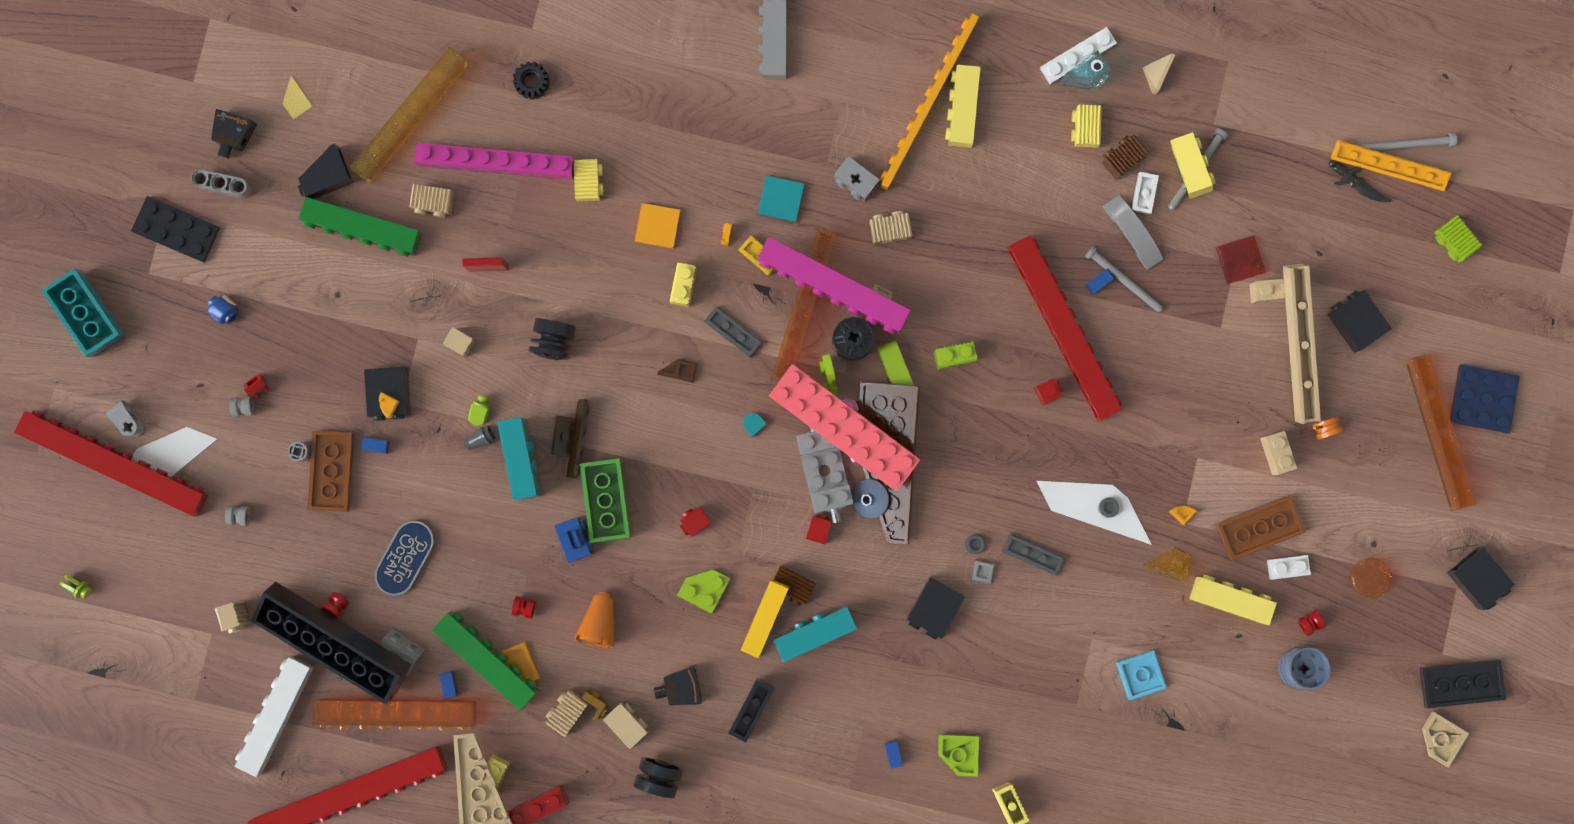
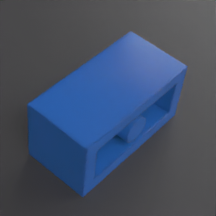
M1106 269L1085 286L1092 294H1095L1113 280L1114 277Z
M363 437L361 450L388 454L390 442Z
M454 671L440 674L444 699L458 696Z
M897 740L885 742L890 768L903 766Z

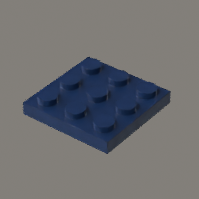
M1462 364L1459 365L1449 423L1510 434L1520 376Z

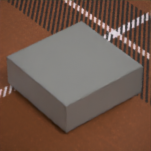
M975 560L971 580L991 584L995 564Z

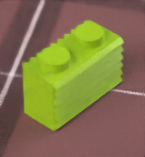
M1458 215L1452 217L1434 231L1436 241L1440 245H1444L1448 249L1449 257L1454 261L1457 260L1458 263L1464 261L1482 247V244Z
M973 341L966 344L948 346L947 348L944 346L943 349L941 347L940 349L936 348L933 352L937 370L977 361Z

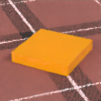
M642 203L635 242L674 249L681 210Z
M526 642L501 651L508 657L507 661L512 666L516 665L523 671L522 675L527 679L530 678L533 681L540 679Z

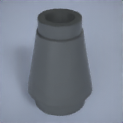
M482 426L464 439V443L467 449L471 450L491 444L495 440V435L489 426Z

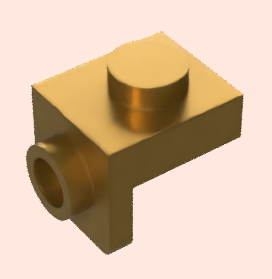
M587 690L581 699L598 709L593 717L594 721L598 718L602 719L608 710L605 707L608 702L601 699L602 695L597 691L592 690L590 692Z

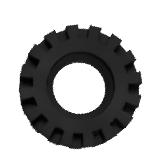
M528 61L525 65L523 63L520 64L521 67H517L515 69L516 73H513V84L518 93L527 99L528 97L532 100L534 97L536 99L540 98L541 94L542 96L545 95V90L548 91V85H550L549 76L545 68L536 62L530 63ZM528 74H536L539 81L535 87H527L524 84V78Z

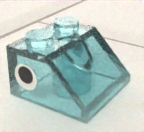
M1096 51L1068 71L1060 83L1062 86L1087 90L1095 86L1097 89L1109 78L1108 74L1112 69L1099 51Z

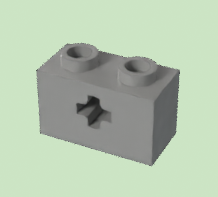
M849 156L834 174L835 183L842 189L846 187L850 190L851 196L858 201L862 199L865 202L879 184L877 177ZM856 177H858V178H859V181H858L859 183L855 182V183L853 184V183H852V178L855 179Z

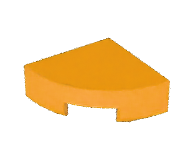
M724 224L721 245H729L733 228L732 224Z
M381 392L379 403L382 413L391 419L400 401Z
M1176 506L1169 510L1182 525H1185L1198 512L1189 506Z

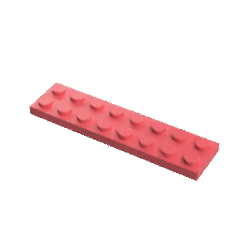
M794 364L789 367L769 395V397L896 492L921 460Z

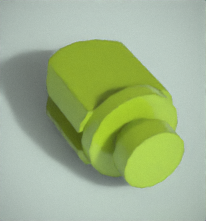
M478 395L477 399L479 401L474 400L471 404L468 420L473 425H482L488 419L490 405L486 402H489V397Z
M65 574L64 578L77 585L76 589L63 581L59 583V585L73 592V596L76 598L82 597L86 599L92 591L88 587L87 582H79Z

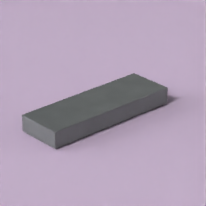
M717 306L704 321L749 358L753 356L762 344L758 338Z
M1009 534L1002 550L1007 555L1055 576L1058 575L1065 559L1012 534Z

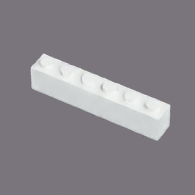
M295 656L283 660L280 666L282 671L279 677H275L271 684L273 689L270 695H267L263 700L262 706L264 708L261 713L256 715L253 721L255 726L252 732L249 731L244 739L246 744L243 750L240 749L236 755V768L255 777L262 775L315 666Z

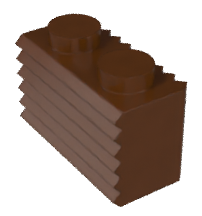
M1132 135L1130 138L1125 136L1118 142L1120 146L1116 150L1111 148L1103 155L1105 159L1102 161V164L1116 180L1149 153L1135 135Z
M782 565L773 579L789 586L786 595L791 597L790 602L798 606L801 603L806 605L816 585L815 582Z

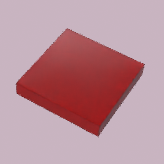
M502 257L462 259V266L469 272L508 271V263Z

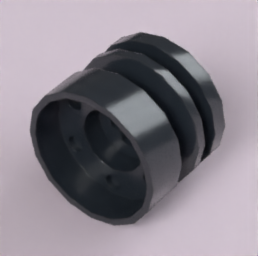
M857 317L845 318L839 322L832 336L833 350L839 357L847 361H857L864 358L871 350L874 341L871 326L865 320ZM850 334H853V336H858V338L856 339V343L848 340L850 338Z
M535 318L533 332L540 334L541 337L531 338L530 342L539 344V346H529L528 351L545 359L556 361L569 360L570 355L563 353L562 350H571L572 347L564 344V340L574 339L576 327L558 321Z

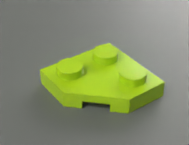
M830 354L823 355L821 361H819L821 375L825 374L827 381L823 382V385L834 395L838 396Z
M714 569L687 577L677 596L712 614L730 578Z
M939 734L938 755L957 776L978 777L979 736Z

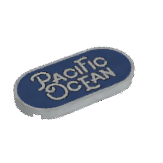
M409 521L397 529L375 570V582L378 588L385 594L401 595L409 591L415 583L435 543L433 532L427 524L420 521Z

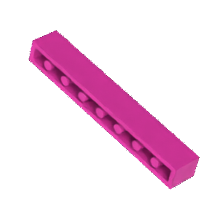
M416 143L414 162L419 167L574 180L573 161L575 159L573 156Z
M770 237L766 240L757 257L758 261H760L759 265L765 269L770 270L773 268L778 271L777 274L785 279L790 277L796 280L795 284L798 286L812 288L813 293L823 298L825 295L831 298V303L839 307L841 305L848 307V311L856 316L859 313L866 317V321L873 325L877 323L883 325V329L891 334L895 332L899 334L911 311Z

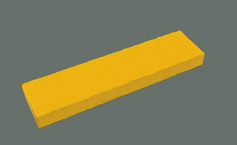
M773 579L770 580L740 651L759 658L789 586Z

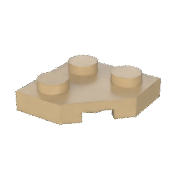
M1431 712L1422 727L1429 757L1449 768L1469 733L1435 712Z

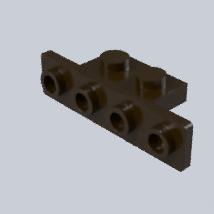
M578 399L575 418L556 416L551 455L569 457L566 477L577 478L580 472L579 459L584 448L582 439L586 433L585 419L589 413L588 400Z

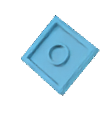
M1154 650L1116 662L1129 701L1167 688Z

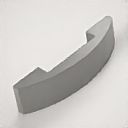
M1120 195L1102 206L1137 252L1136 256L1146 270L1163 260L1158 247L1147 229Z

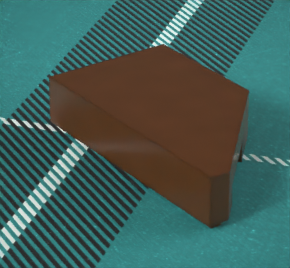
M677 359L662 370H659L657 375L693 383L697 363Z

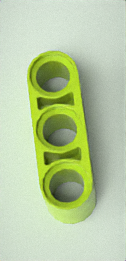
M896 340L878 346L877 351L890 384L914 386Z

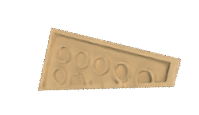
M476 734L453 735L460 824H512Z

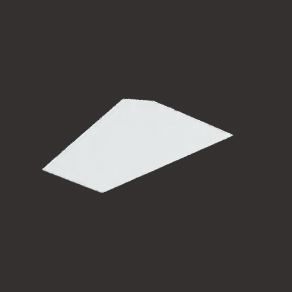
M185 427L136 449L132 459L137 462L139 460L146 461L151 464L150 468L155 470L157 468L169 472L167 476L172 477L217 439Z
M1037 481L1051 511L1152 545L1128 497L1114 485ZM1105 498L1115 499L1119 505L1118 513L1111 518L1103 517L1098 510L1101 500Z

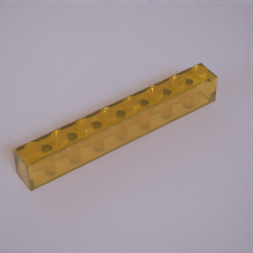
M449 47L349 168L370 184L469 65L467 61Z

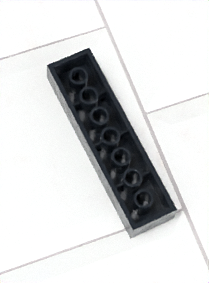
M274 582L263 592L251 620L257 626L384 704H387L397 694L411 665L278 582Z

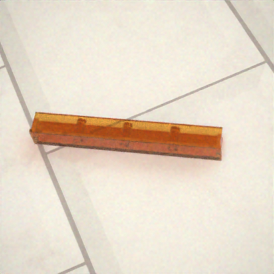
M1431 354L1405 360L1450 510L1455 511L1477 505Z

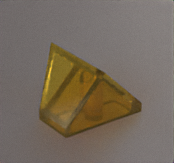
M1174 547L1172 550L1143 565L1177 583L1184 584L1192 555Z

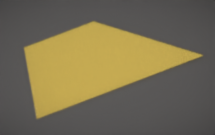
M290 76L282 104L292 119H295L313 106L293 77Z

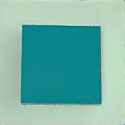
M766 175L758 215L796 223L804 184Z

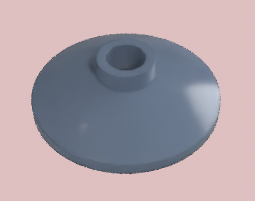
M862 480L853 489V506L863 517H879L888 508V491L877 480ZM866 496L870 498L869 503H867L865 500Z

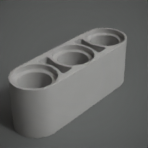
M199 169L195 170L191 175V182L196 187L205 191L238 198H247L252 193V186L239 177ZM206 176V181L200 184V178ZM225 180V185L219 188V182ZM240 184H244L242 192L237 191Z

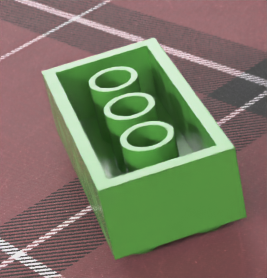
M622 459L581 463L580 468L590 543L631 538Z

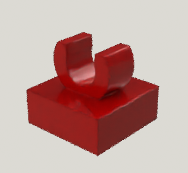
M261 373L244 383V391L249 397L254 395L258 400L260 399V395L257 393L258 390H264L266 394L269 393L265 378Z

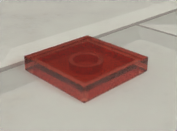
M1255 236L1215 247L1227 285L1266 273Z

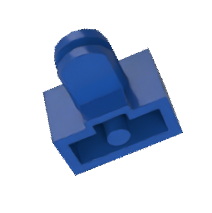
M579 517L554 525L568 563L592 555L591 550H594V547L590 543V538H586L585 531H587L584 520L580 521Z

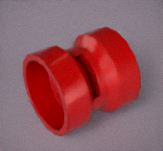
M333 592L329 597V601L324 603L321 609L338 619L341 615V610L346 609L349 602L343 595Z
M516 596L511 615H523L527 619H532L536 600H524L522 597Z
M1317 610L1310 612L1309 616L1301 617L1297 620L1301 630L1307 637L1311 636L1314 631L1322 630L1326 627L1322 616Z

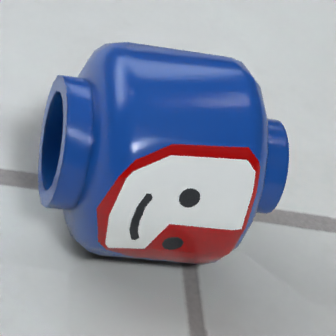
M226 295L214 296L208 302V314L219 324H230L238 316V306Z

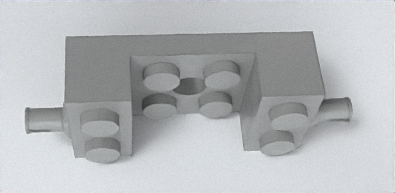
M810 427L811 430L809 432L796 436L814 514L828 511L831 512L833 523L837 522L835 515L838 522H840L839 509L853 504L840 449ZM827 465L830 468L829 475L821 476L819 474V467Z

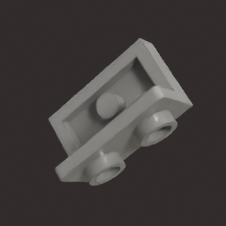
M391 629L380 643V646L411 664L406 676L412 672L417 660L425 651L418 644L394 629Z

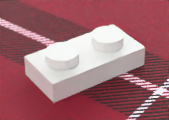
M1144 172L1138 173L1131 207L1133 212L1152 214L1159 175Z
M1308 555L1267 560L1270 580L1311 575Z

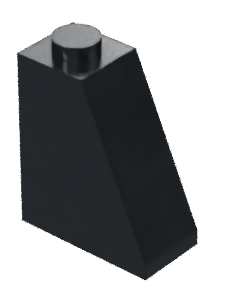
M335 143L330 145L298 178L300 183L298 189L302 196L315 199L354 183L338 145Z

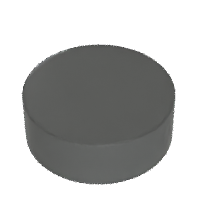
M1105 498L1100 501L1098 510L1103 517L1111 518L1118 513L1119 505L1115 499Z
M971 535L965 541V548L971 554H980L985 549V540L980 535Z

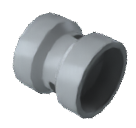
M247 396L243 399L237 397L230 399L229 408L232 417H240L244 414L246 416L254 415L255 404L252 396Z
M294 442L289 446L287 453L293 461L306 462L311 458V447L306 443Z
M228 505L225 512V523L227 525L239 523L241 526H248L251 516L250 507L242 506L237 508L235 505Z

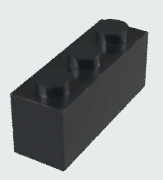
M756 678L728 734L745 743L747 742L774 691L773 686Z

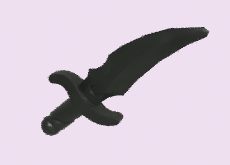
M1329 161V167L1342 176L1341 181L1334 182L1335 185H1343L1347 182L1350 187L1355 188L1358 193L1369 199L1379 202L1392 201L1390 198L1374 190L1363 178L1356 177L1353 174L1355 171L1362 170L1361 167L1346 170L1336 161Z

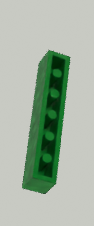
M305 197L298 218L304 223L303 226L315 229L317 226L323 228L322 232L331 235L337 232L341 234L342 238L352 240L354 237L360 239L362 244L371 246L374 243L379 245V249L389 252L390 249L397 250V254L408 257L409 254L415 256L422 235L418 230Z
M453 611L446 613L432 631L519 711L525 709L540 691L537 688L538 685L532 679H527L523 676V671L518 666H512L507 661L508 657L504 653L497 652L493 648L494 645L486 638L483 639L478 635L479 631L474 626L467 625L460 613Z

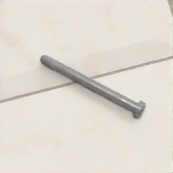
M1219 128L1215 130L1214 134L1216 136L1203 153V155H1206L1207 161L1220 142L1228 137V134ZM1185 183L1182 184L1168 205L1169 210H1175L1186 194Z
M1449 133L1446 137L1370 143L1361 146L1376 151L1448 144L1449 147H1455L1457 145L1456 133Z
M1092 246L1084 255L1087 259L1091 257L1105 270L1107 269L1111 275L1155 311H1162L1163 307L1161 304L1098 254L1095 246Z

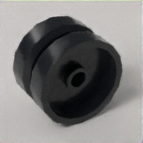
M642 757L639 769L645 774L636 775L633 786L656 796L675 798L678 786L673 782L681 780L683 769L662 760Z

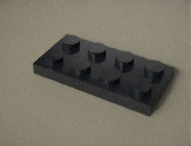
M147 196L131 232L205 263L220 227Z
M1501 660L1419 668L1424 708L1506 700Z

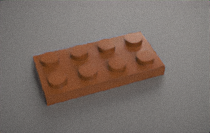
M312 431L307 510L349 512L354 433Z
M1291 495L1216 523L1230 561L1305 533Z

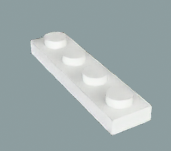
M1106 27L1040 67V70L1048 83L1052 84L1114 47L1117 42Z

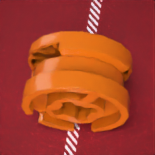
M1339 416L1312 424V427L1317 432V440L1344 431L1343 426L1339 423Z

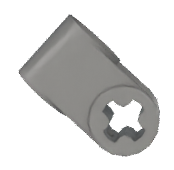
M124 400L119 401L106 412L109 420L115 424L123 435L139 437L144 433V424Z

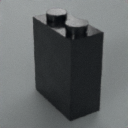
M1357 290L1347 296V301L1343 304L1339 301L1330 307L1332 311L1327 314L1354 353L1361 351L1392 329L1365 290L1359 293Z
M392 367L364 370L367 417L373 418V421H385L386 416L382 413L379 403L381 392L400 401L393 414V420L405 419L406 415H411L408 368Z
M1476 547L1447 572L1479 610L1493 608L1496 605L1495 601L1500 597L1507 596L1511 592L1510 588L1515 585L1484 548Z
M928 577L906 617L910 621L908 625L917 630L922 627L927 630L926 635L935 640L937 637L942 639L965 596Z

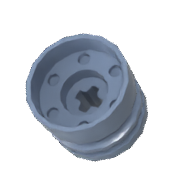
M1301 647L1285 652L1279 661L1278 670L1281 679L1289 687L1299 690H1313L1320 688L1327 682L1331 668L1329 660L1324 653L1315 648ZM1302 666L1304 670L1299 671L1298 667Z

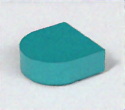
M755 413L748 414L743 420L745 430L752 437L767 424Z

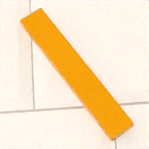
M1341 140L1336 141L1330 157L1332 160L1445 191L1452 174L1447 170Z

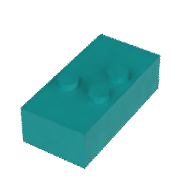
M74 268L41 290L86 357L96 356L126 336L82 270Z
M518 417L497 422L513 500L522 501L542 496L537 474V464L533 453H536L534 441L530 440L526 419Z
M847 606L826 615L823 612L812 616V621L806 623L803 620L794 625L795 629L775 637L774 642L783 662L857 630Z

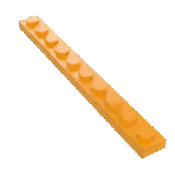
M972 13L970 18H965L961 26L964 30L961 35L957 34L953 40L952 45L954 48L952 52L948 51L945 55L943 69L939 68L934 76L936 80L934 86L930 85L924 95L927 97L925 103L920 102L915 112L918 114L916 120L911 119L906 129L909 131L906 137L902 136L897 146L900 150L897 155L893 153L888 164L891 166L888 172L884 170L879 179L882 182L880 188L887 191L970 37L979 16Z

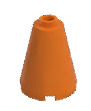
M599 592V595H594L575 635V641L582 643V640H586L589 646L614 648V599L610 597L611 594Z

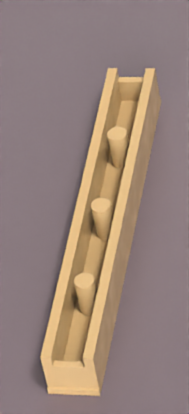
M1309 265L1283 266L1295 422L1301 424L1313 421L1320 422Z

